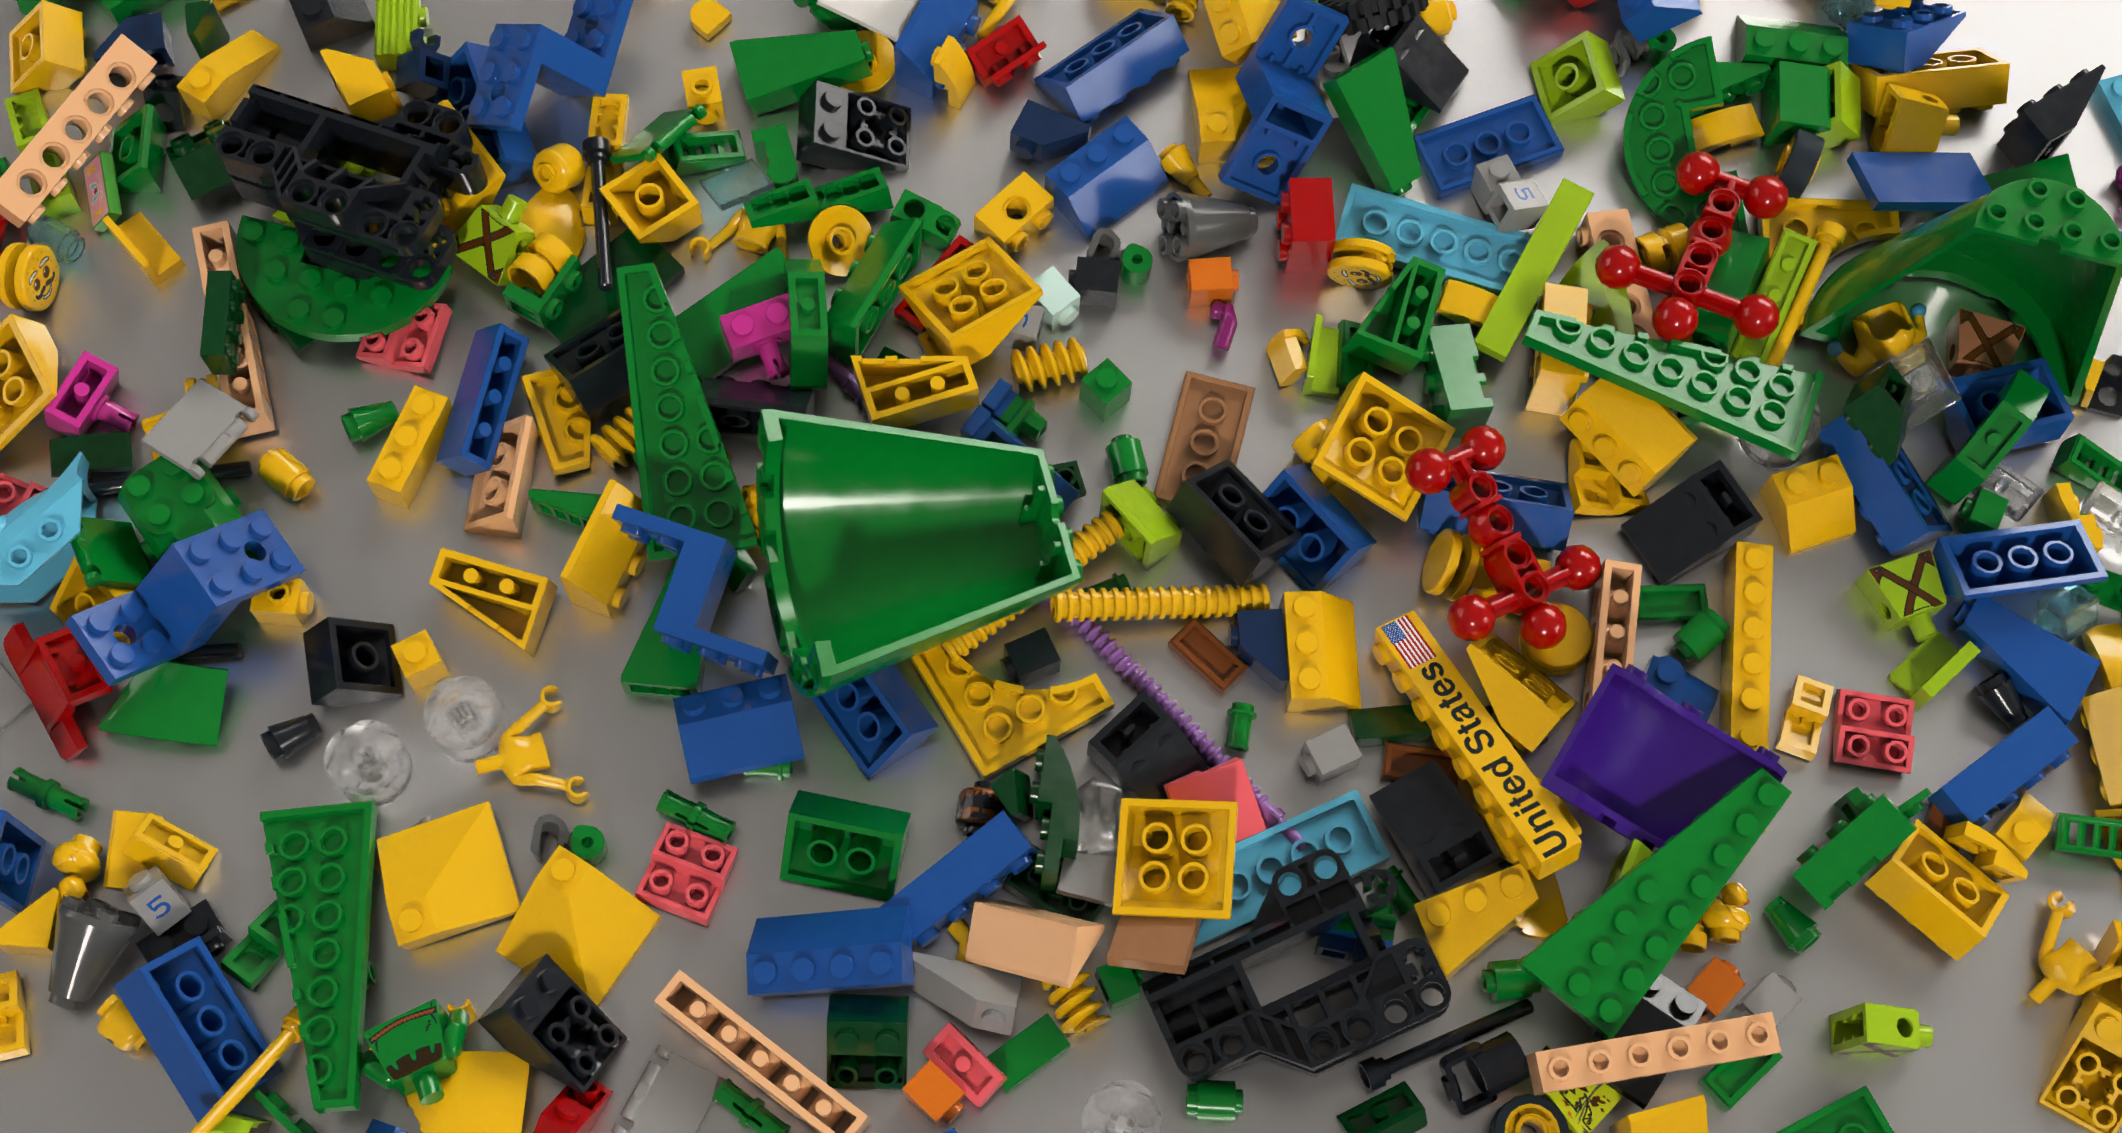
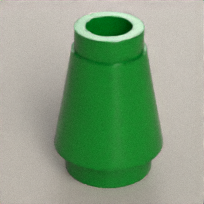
M391 400L385 403L381 402L350 408L348 413L340 416L344 430L352 443L359 440L362 443L392 425L399 417L396 407Z
M1781 896L1775 898L1763 910L1789 950L1793 948L1798 954L1810 948L1822 935L1816 928L1818 924L1788 901H1785Z

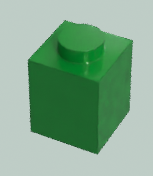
M1106 358L1081 379L1079 398L1104 422L1130 400L1132 382L1109 358Z

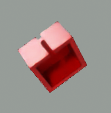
M1289 178L1286 191L1280 192V208L1276 209V229L1281 230V240H1278L1277 257L1278 261H1284V274L1327 273L1328 263L1331 260L1336 242L1332 178Z

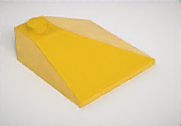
M1241 67L1188 70L1198 163L1226 162L1253 118L1235 78ZM1266 156L1261 160L1275 159V157Z
M990 236L898 286L901 294L944 356H967L970 366L990 355L1043 295L1042 288Z
M12 313L0 323V451L57 396L58 350L46 326Z
M1363 371L1348 383L1331 415L1311 465L1403 522H1406L1421 496V493L1415 491L1407 482L1405 467L1408 459L1414 452L1422 448L1434 447L1444 452L1456 428Z
M1492 631L1483 640L1473 641L1466 648L1501 727L1508 733L1506 738L1522 751L1527 748L1532 753L1578 703Z
M1121 798L1112 914L1231 920L1238 802Z
M489 801L376 839L387 909L397 944L401 948L411 951L515 915L521 905Z
M559 845L536 876L495 951L521 969L548 954L599 1007L659 922L661 916L592 865Z

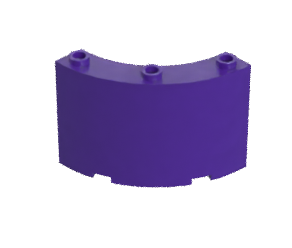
M1612 663L1540 783L1541 786L1578 807L1582 812L1630 841L1634 839L1641 841L1652 851L1654 847H1662L1664 842L1677 835L1692 823L1694 818L1712 807L1723 798L1725 793L1755 769L1763 768L1780 783L1782 782L1787 771L1778 763L1780 759L1778 755L1762 746H1759L1757 751L1712 726L1701 719L1703 711L1685 701L1681 705L1677 704L1647 682L1649 675L1635 666L1628 664L1626 669H1623Z

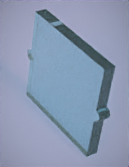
M752 158L730 168H723L721 172L699 180L701 187L721 211L743 202H750L752 198L775 189L773 182Z

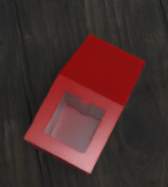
M596 1080L584 1094H580L566 1086L542 1111L533 1133H590L610 1100L613 1091Z

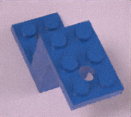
M576 0L565 36L542 24H496L489 39L490 45L485 62L479 72L476 92L469 105V115L466 124L478 130L521 132L536 83L559 95L605 97L633 0Z
M1281 0L1235 77L1253 118L1218 174L1220 182L1280 206V192L1286 191L1289 178H1297L1333 121L1314 79L1350 21L1346 15L1313 0ZM1300 29L1310 30L1305 40L1300 42L1292 40L1296 31ZM1263 157H1275L1272 165L1265 168L1258 167V163Z
M617 503L612 519L621 526V532L628 534L629 539L649 545L652 539L657 544L664 546L663 549L665 551L679 555L653 630L662 636L661 642L667 644L669 648L685 654H690L692 648L698 650V655L718 665L726 666L728 660L735 662V667L751 676L762 678L764 672L774 675L779 661L770 652L710 632L738 551L727 539Z
M261 509L172 543L134 591L71 615L65 624L110 687L202 647L240 602L297 579L306 569L268 515ZM244 549L254 551L258 555L259 561L250 559ZM114 632L125 634L129 638L130 644L120 643L115 638Z

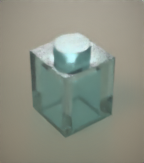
M2080 585L2058 587L2037 600L2036 625L2062 640L2070 642L2098 625L2099 599Z

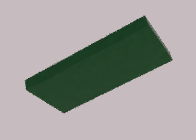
M628 228L610 242L613 289L604 292L598 288L597 257L595 254L581 265L583 280L579 288L575 292L571 291L564 300L560 315L555 320L551 319L545 330L561 345L620 309L617 267L654 263L665 289L685 274L684 267L659 242L639 243Z

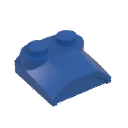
M1652 655L1644 670L1649 675L1647 682L1677 704L1681 705L1685 701L1704 712L1701 719L1707 722L1717 701L1719 690L1684 671L1683 666L1676 659L1668 656L1657 657Z

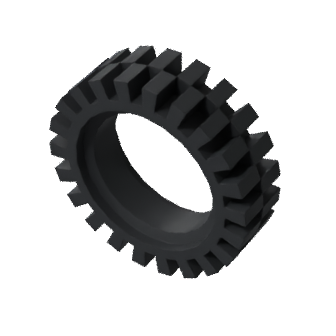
M1318 0V3L1348 17L1350 22L1341 36L1346 33L1348 36L1355 35L1359 31H1361V34L1369 33L1371 29L1379 31L1383 30V26L1387 25L1390 27L1396 26L1398 21L1406 22L1411 17L1420 15V12L1425 11L1429 5L1428 0Z

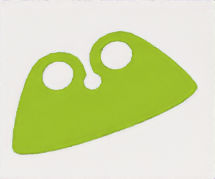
M1604 239L1600 240L1577 260L1559 284L1567 286L1577 285L1580 288L1588 289V303L1593 304L1595 307V313L1591 318L1590 326L1597 327L1603 324L1613 326L1612 313L1616 331L1635 335L1626 288L1621 290L1610 289L1603 285L1596 275V259L1606 247L1610 246Z

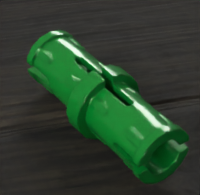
M21 767L16 768L12 772L19 777L18 780L11 776L8 778V790L15 791L34 800L35 805L41 809L47 810L51 808L76 822L84 816L78 812V809L84 812L88 810L89 799L61 788V784L54 779L46 781Z
M669 789L663 793L656 808L657 812L685 824L686 829L694 832L697 830L726 844L736 828L735 821L707 809L706 804L700 801L697 803L689 801Z
M729 1078L722 1082L712 1097L715 1102L720 1103L738 1117V1124L744 1128L750 1127L757 1133H789L791 1129L790 1125L784 1123L764 1107L765 1102L759 1097L753 1099Z

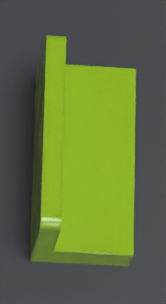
M1316 313L1310 334L1306 361L1308 368L1304 374L1302 395L1337 400L1340 389L1336 387L1339 329L1323 327V314Z
M1937 630L1938 634L1925 640L1888 675V680L1909 700H1915V706L1920 709L1976 657L1981 650L1971 641L1959 650Z

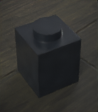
M1088 257L1077 258L1076 270L1069 269L1068 283L1079 293L1080 305L1115 309L1120 261Z
M1045 627L1004 644V658L1000 659V663L1007 679L1014 678L1017 685L1027 686L1060 672L1061 659Z

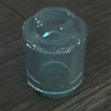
M49 216L40 217L33 225L30 224L27 229L28 244L48 246L53 251L58 262L74 263L84 252L85 239L80 236V233Z

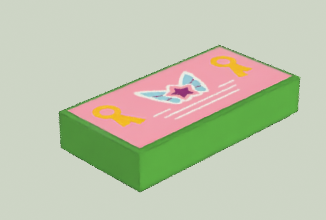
M100 151L83 168L92 230L105 232L108 228L102 219L108 215L115 222L122 215L112 153Z

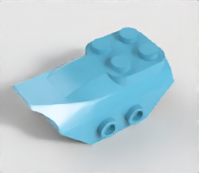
M82 452L77 454L71 464L49 489L27 499L7 515L0 516V603H37L63 580L75 554L70 542L81 533V517L97 518L98 500L88 486L90 463Z

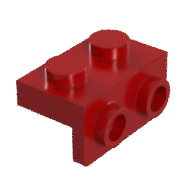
M1018 15L964 52L983 87L985 88L995 83L998 88L1015 77L1012 70L1019 65L1027 69L1042 59L1039 52L1045 49L1047 45L1044 41L1039 44L1037 43L1022 17Z

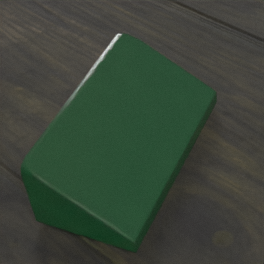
M206 0L186 3L187 34L200 59L229 43L230 35L213 1Z
M1412 704L1348 710L1350 732L1358 747L1384 745L1385 741L1395 743L1426 741L1431 734L1430 727L1426 721L1421 722L1416 717Z
M1013 767L991 783V788L1010 815L1030 822L1034 819L1033 805L1029 804L1031 794L1030 777L1028 774Z
M1406 1081L1336 1116L1344 1133H1414L1427 1126L1428 1123L1424 1106Z

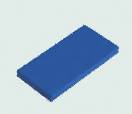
M1535 94L1413 136L1419 163L1438 199L1470 189L1476 164L1507 154L1518 172L1561 157L1564 153V148Z
M1851 152L1846 160L1873 211H1951L1992 191L1970 153Z

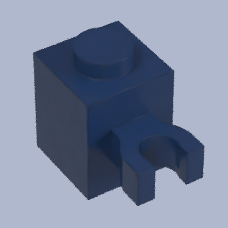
M418 28L410 32V44L413 50L397 57L395 87L396 91L426 100L448 91L451 57L436 52L440 47L441 36L435 34L428 37L426 44L423 40L424 30Z

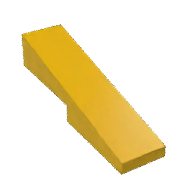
M605 94V97L593 96L587 138L600 136L608 139L611 144V156L626 144L629 108L628 94ZM611 160L608 161V164L605 166L606 184L624 173V163L612 164ZM587 164L581 210L584 226H594L591 167ZM607 201L609 226L620 227V217Z

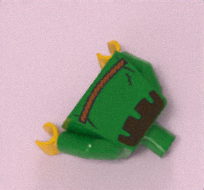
M433 999L363 1032L370 1046L367 1051L363 1052L362 1071L364 1075L385 1089L397 1088L403 1096L417 1092L422 1105H432L439 1102L445 1096L440 1080L457 1071L456 1058L462 1052L467 1028L477 1018L470 999H466L465 1004L459 1008H455L453 1003L447 1005L449 1017L438 1001Z

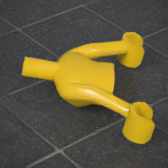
M744 208L739 209L729 222L711 239L695 237L689 244L691 257H694L696 250L705 249L704 261L707 262L712 257L711 251L735 232L733 243L737 247L762 255L768 253L769 245L776 236V247L778 246L786 258L789 259L785 224L752 228Z
M545 686L540 693V701L503 732L498 743L497 755L474 760L477 775L502 769L514 785L542 786L566 791L569 801L581 804L587 800L589 793L577 794L571 789L574 786L584 784L585 779L581 776H573L566 780L537 773L550 770V763L541 732L539 731L528 736H518L544 712L555 713L561 709L562 701L548 702L545 699L558 693L556 686Z
M2060 891L2050 893L2047 899L2052 911L2037 959L2040 970L2045 978L2028 993V996L2038 1005L2046 1000L2057 988L2074 996H2079L2102 983L2122 977V965L2095 972L2101 967L2100 963L2070 937L2059 949L2053 951L2062 919L2069 918L2075 913L2073 901L2067 902L2062 907H2057L2058 903L2064 899V895Z

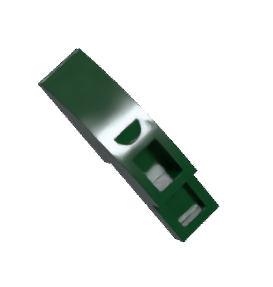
M1047 735L1045 749H1037L1034 771L1041 772L1040 782L1032 781L1029 804L1037 805L1035 820L1042 821L1039 840L1047 841L1046 851H1037L1034 874L1042 875L1040 890L1055 892L1060 858L1076 860L1080 831V805L1076 782L1066 754L1056 737Z

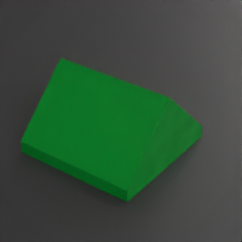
M1779 61L1764 82L1765 85L1762 88V129L1764 131L1762 145L1765 148L1789 142L1798 129L1812 134L1831 130L1830 70L1823 66Z
M144 105L111 131L109 153H112L119 194L162 193L166 161L165 148H167L168 130L153 105Z

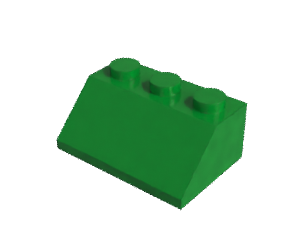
M1738 14L1736 17L1735 62L1769 64L1771 68L1769 75L1779 61L1826 66L1842 61L1848 67L1849 37L1839 27Z
M798 790L788 813L779 879L888 901L895 896L906 848L911 813Z

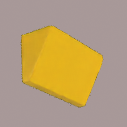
M113 811L103 888L124 892L123 889L127 887L128 881L136 873L145 869L150 870V868L123 853L129 838L147 813Z
M150 811L142 819L123 849V853L150 869L157 865L168 879L188 890L195 888L218 852V849Z

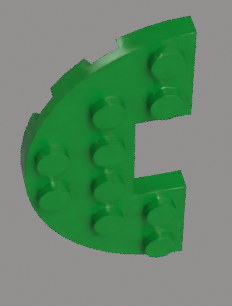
M1712 36L1694 40L1675 49L1648 72L1636 89L1629 105L1623 131L1624 161L1637 194L1645 205L1667 225L1679 222L1683 223L1688 229L1697 218L1701 217L1708 197L1711 194L1710 192L1701 196L1689 195L1681 190L1676 182L1675 172L1677 164L1686 154L1696 151L1689 112L1720 107L1724 104ZM1737 170L1726 172L1738 177ZM1740 199V207L1731 230L1748 233L1743 202Z
M242 215L236 238L237 263L250 296L257 305L259 304L271 316L273 321L292 332L312 339L329 342L361 341V337L381 332L387 335L412 323L411 318L426 307L431 308L443 294L454 273L452 266L449 265L439 282L431 289L423 291L376 276L366 280L356 279L327 268L306 264L308 255L300 241L297 229L294 227ZM394 255L388 256L382 266L390 267L395 265L399 257ZM421 266L413 272L412 276L424 277L429 274L431 267Z

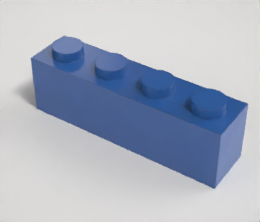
M501 323L475 332L435 462L464 476L491 470L528 347L529 338Z
M2047 706L1929 796L1927 800L1930 804L1934 803L1951 824L1970 821L1982 827L1992 819L1988 811L1993 807L1997 806L2002 811L2019 798L2015 790L2022 785L2029 790L2046 777L2041 771L2048 765L2056 769L2072 757L2068 749L2079 740L2053 710Z
M1003 810L880 907L910 905L912 947L916 948L918 945L922 948L926 947L940 936L941 933L938 929L951 920L952 923H956L969 914L972 910L969 905L981 896L983 899H986L996 893L1002 887L1000 881L1011 872L1017 875L1028 868L1033 862L1031 857L1037 853V850L1012 816Z

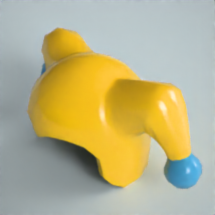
M1901 301L1890 302L1860 313L1851 319L1858 341V348L1855 353L1851 355L1843 351V346L1839 341L1830 342L1827 346V351L1831 356L1837 358L1849 374L1854 377L1861 376L1878 361L1897 359L1904 355L1910 347L1921 343L1926 338L1927 330L1924 321V315L1927 311L1926 306L1922 303L1912 305L1910 312L1913 315V320H1911L1906 307Z

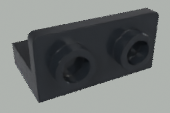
M204 899L190 908L192 912L160 936L153 932L137 942L136 945L148 963L197 936L201 937L212 957L215 958L225 950V945L231 942L233 938L212 904L207 899Z

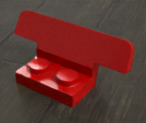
M23 622L13 625L4 638V650L59 756L64 760L76 758L88 747V744L72 716L75 712V706L113 692V685L108 686L68 627L36 638L33 641Z

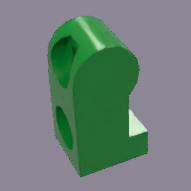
M786 124L751 131L756 158H767V177L770 190L798 182L797 164Z
M907 189L902 193L890 217V222L915 217L922 219V240L938 250H947L961 226L960 220L954 214Z

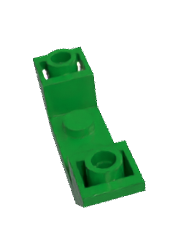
M784 259L785 294L788 293L790 350L788 357L790 389H827L828 322L825 272L820 259Z
M2019 368L1997 394L1996 398L1999 399V402L1953 457L1950 455L1946 456L1925 484L1953 505L1959 503L1988 478L2031 426L2050 389Z

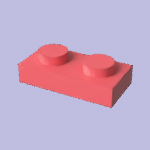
M950 1022L922 1051L979 1108L1008 1079Z

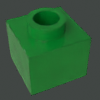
M1981 488L1972 498L1967 496L1957 513V516L1962 518L1957 531L1962 534L1998 530L2009 500L1984 488Z
M1108 963L1096 968L1095 978L1110 1012L1139 1000L1141 983L1144 982L1139 969L1108 966Z

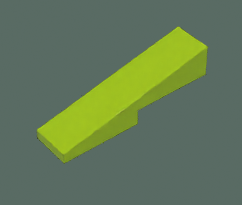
M38 88L4 99L16 146L20 153L50 119L42 94ZM44 152L42 154L43 160L48 166H60V159L55 153ZM68 171L63 176L68 180V183L56 197L48 194L40 203L46 207L42 215L47 223L82 211ZM29 179L33 195L37 194L38 187L36 183Z

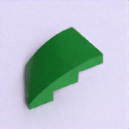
M170 660L135 675L123 689L105 717L100 721L98 730L159 740L217 746L228 669L188 665L187 662Z

